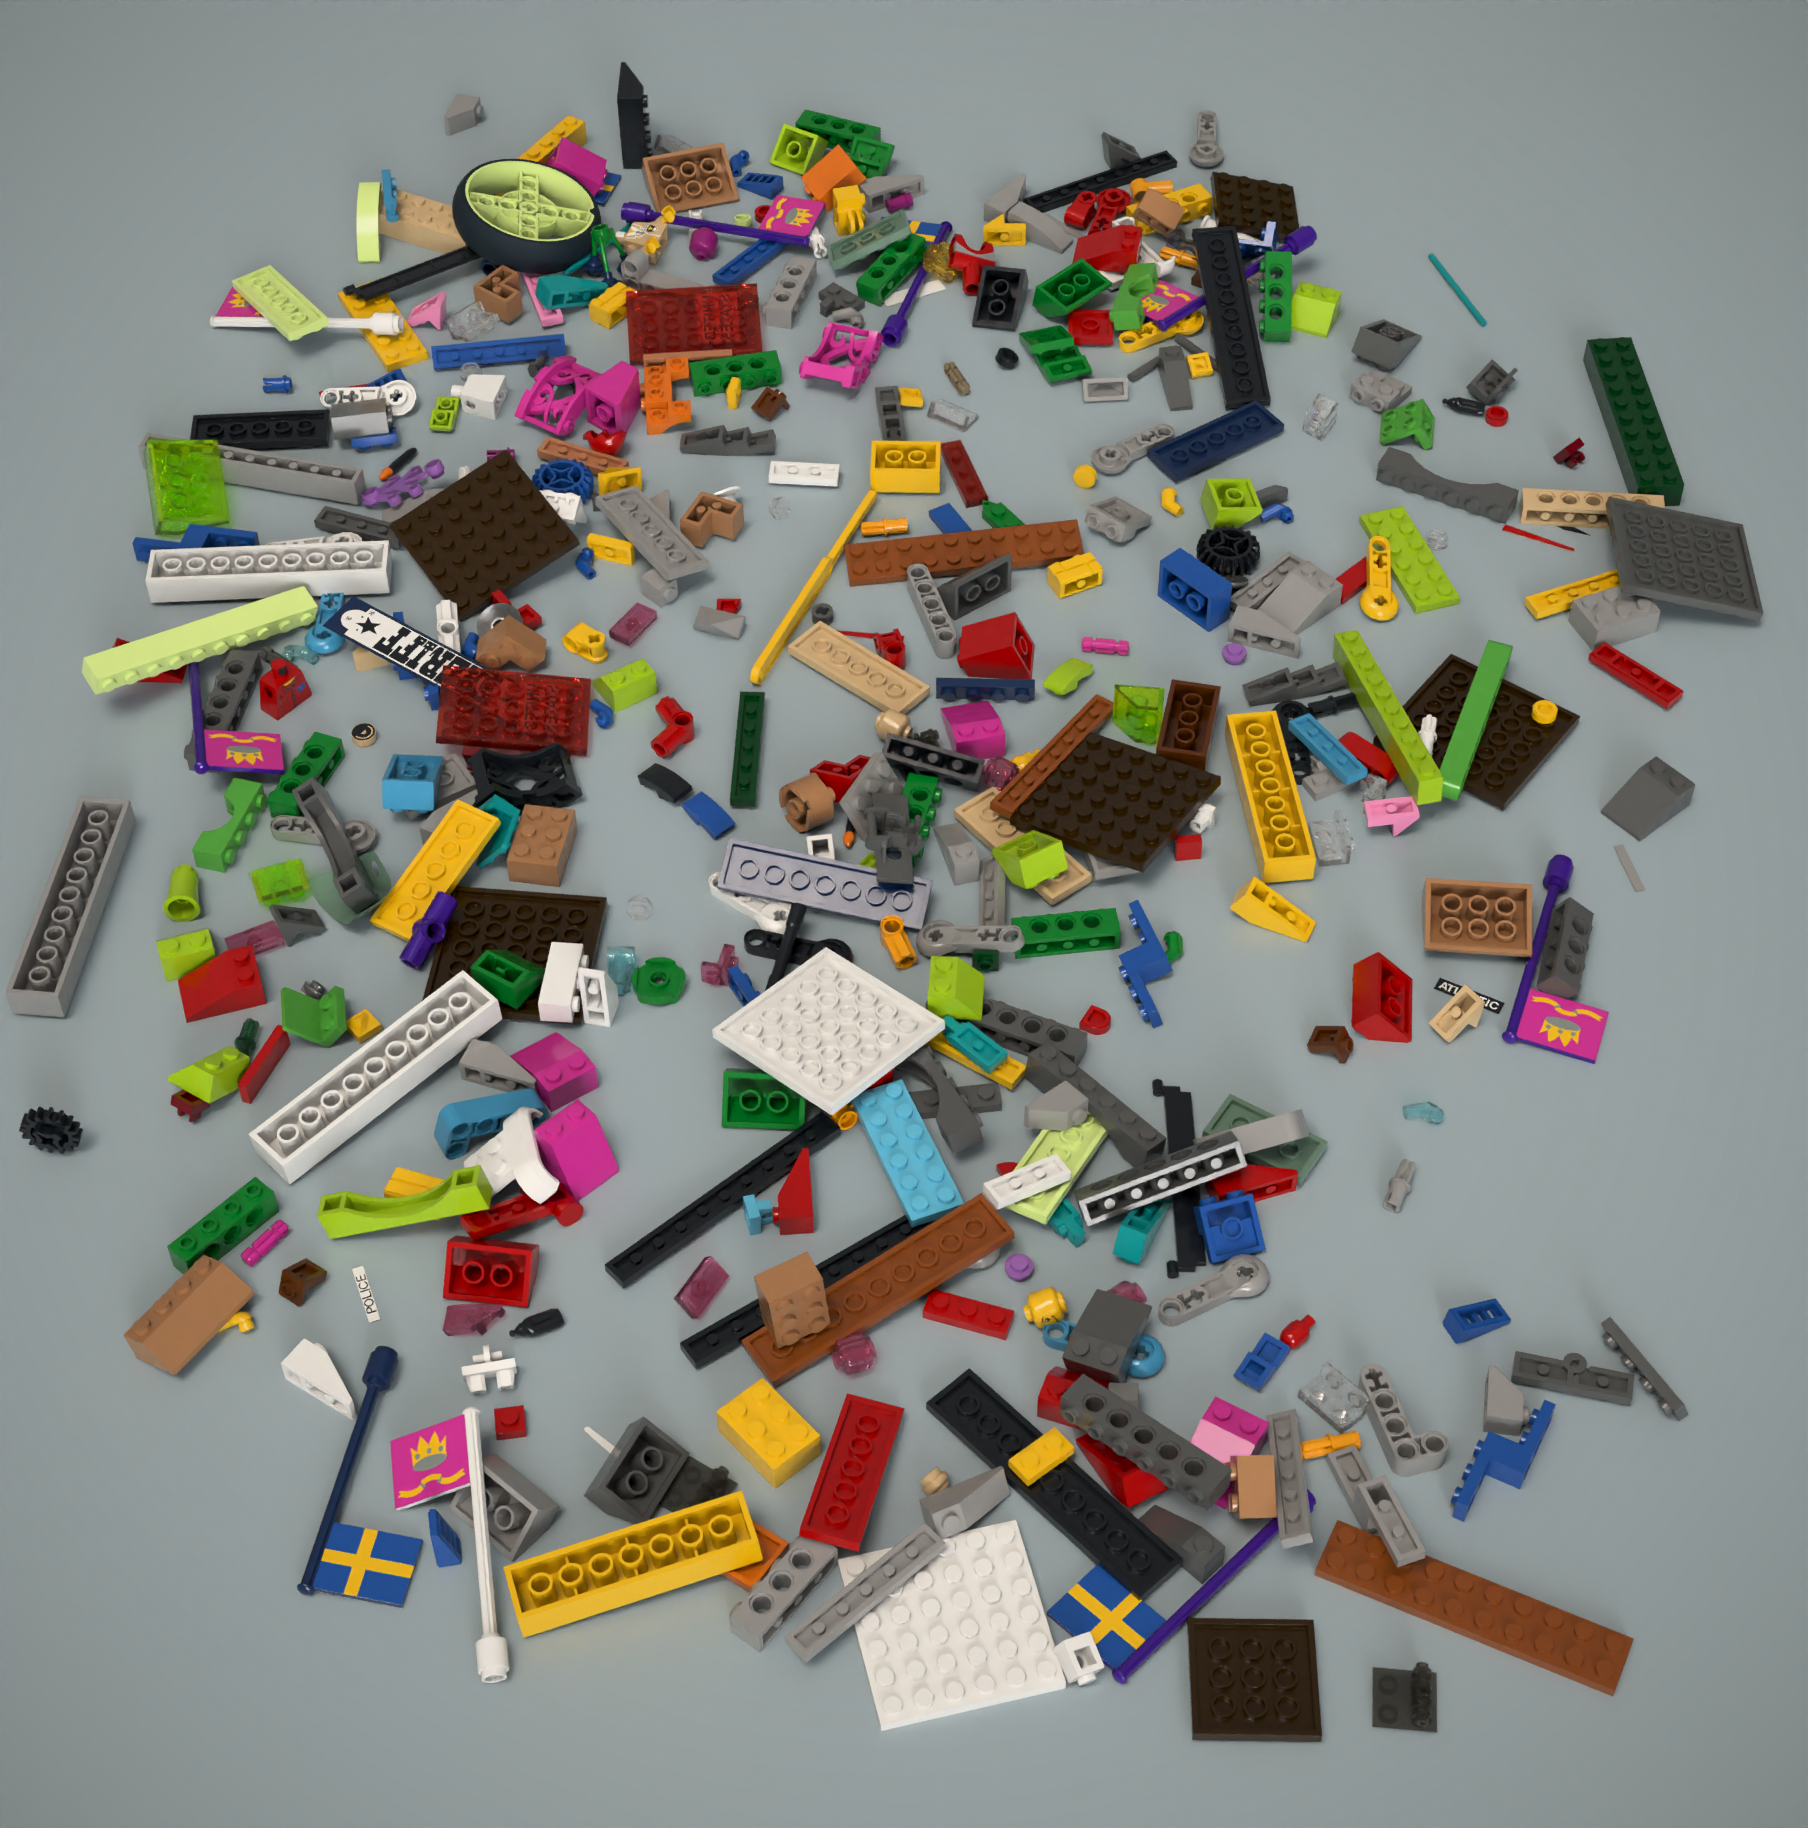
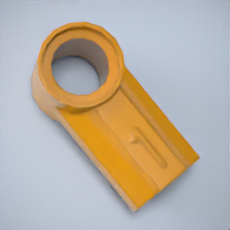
M1137 178L1129 186L1135 204L1140 202L1149 187L1160 191L1163 195L1173 192L1172 180L1147 182L1143 178Z
M894 915L883 918L880 923L881 945L887 949L896 968H901L902 970L911 968L917 962V955L904 931L903 920Z

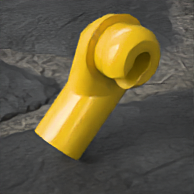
M1171 487L1163 489L1161 492V507L1176 517H1180L1184 512V507L1175 502L1176 490Z
M238 1311L218 1332L237 1324L241 1332L253 1329L254 1322L251 1319L253 1316L249 1312Z

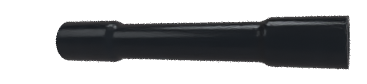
M792 903L785 932L765 991L785 976L797 934L801 929L807 907L801 903Z

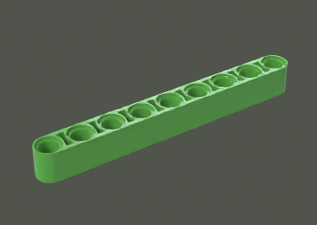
M1488 640L1440 767V772L1443 775V798L1454 801L1459 800L1508 667L1513 649L1512 645Z

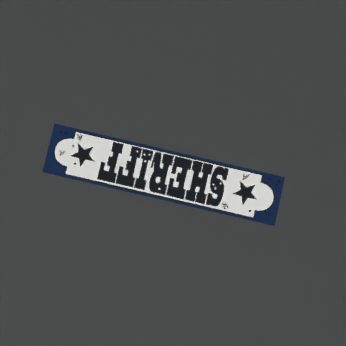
M355 596L345 603L323 625L325 628L435 687L438 679V689L517 730L519 684Z

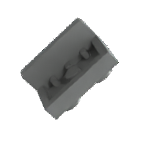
M1492 359L1466 388L1486 405L1492 399L1496 402L1505 392L1502 388L1504 387L1507 390L1515 381L1513 375L1518 370L1514 368L1508 374Z

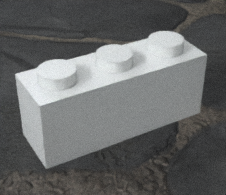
M551 942L538 1001L540 1021L573 1023L574 1013L579 1012L580 1009L579 967L588 968L589 956L584 954L583 944Z

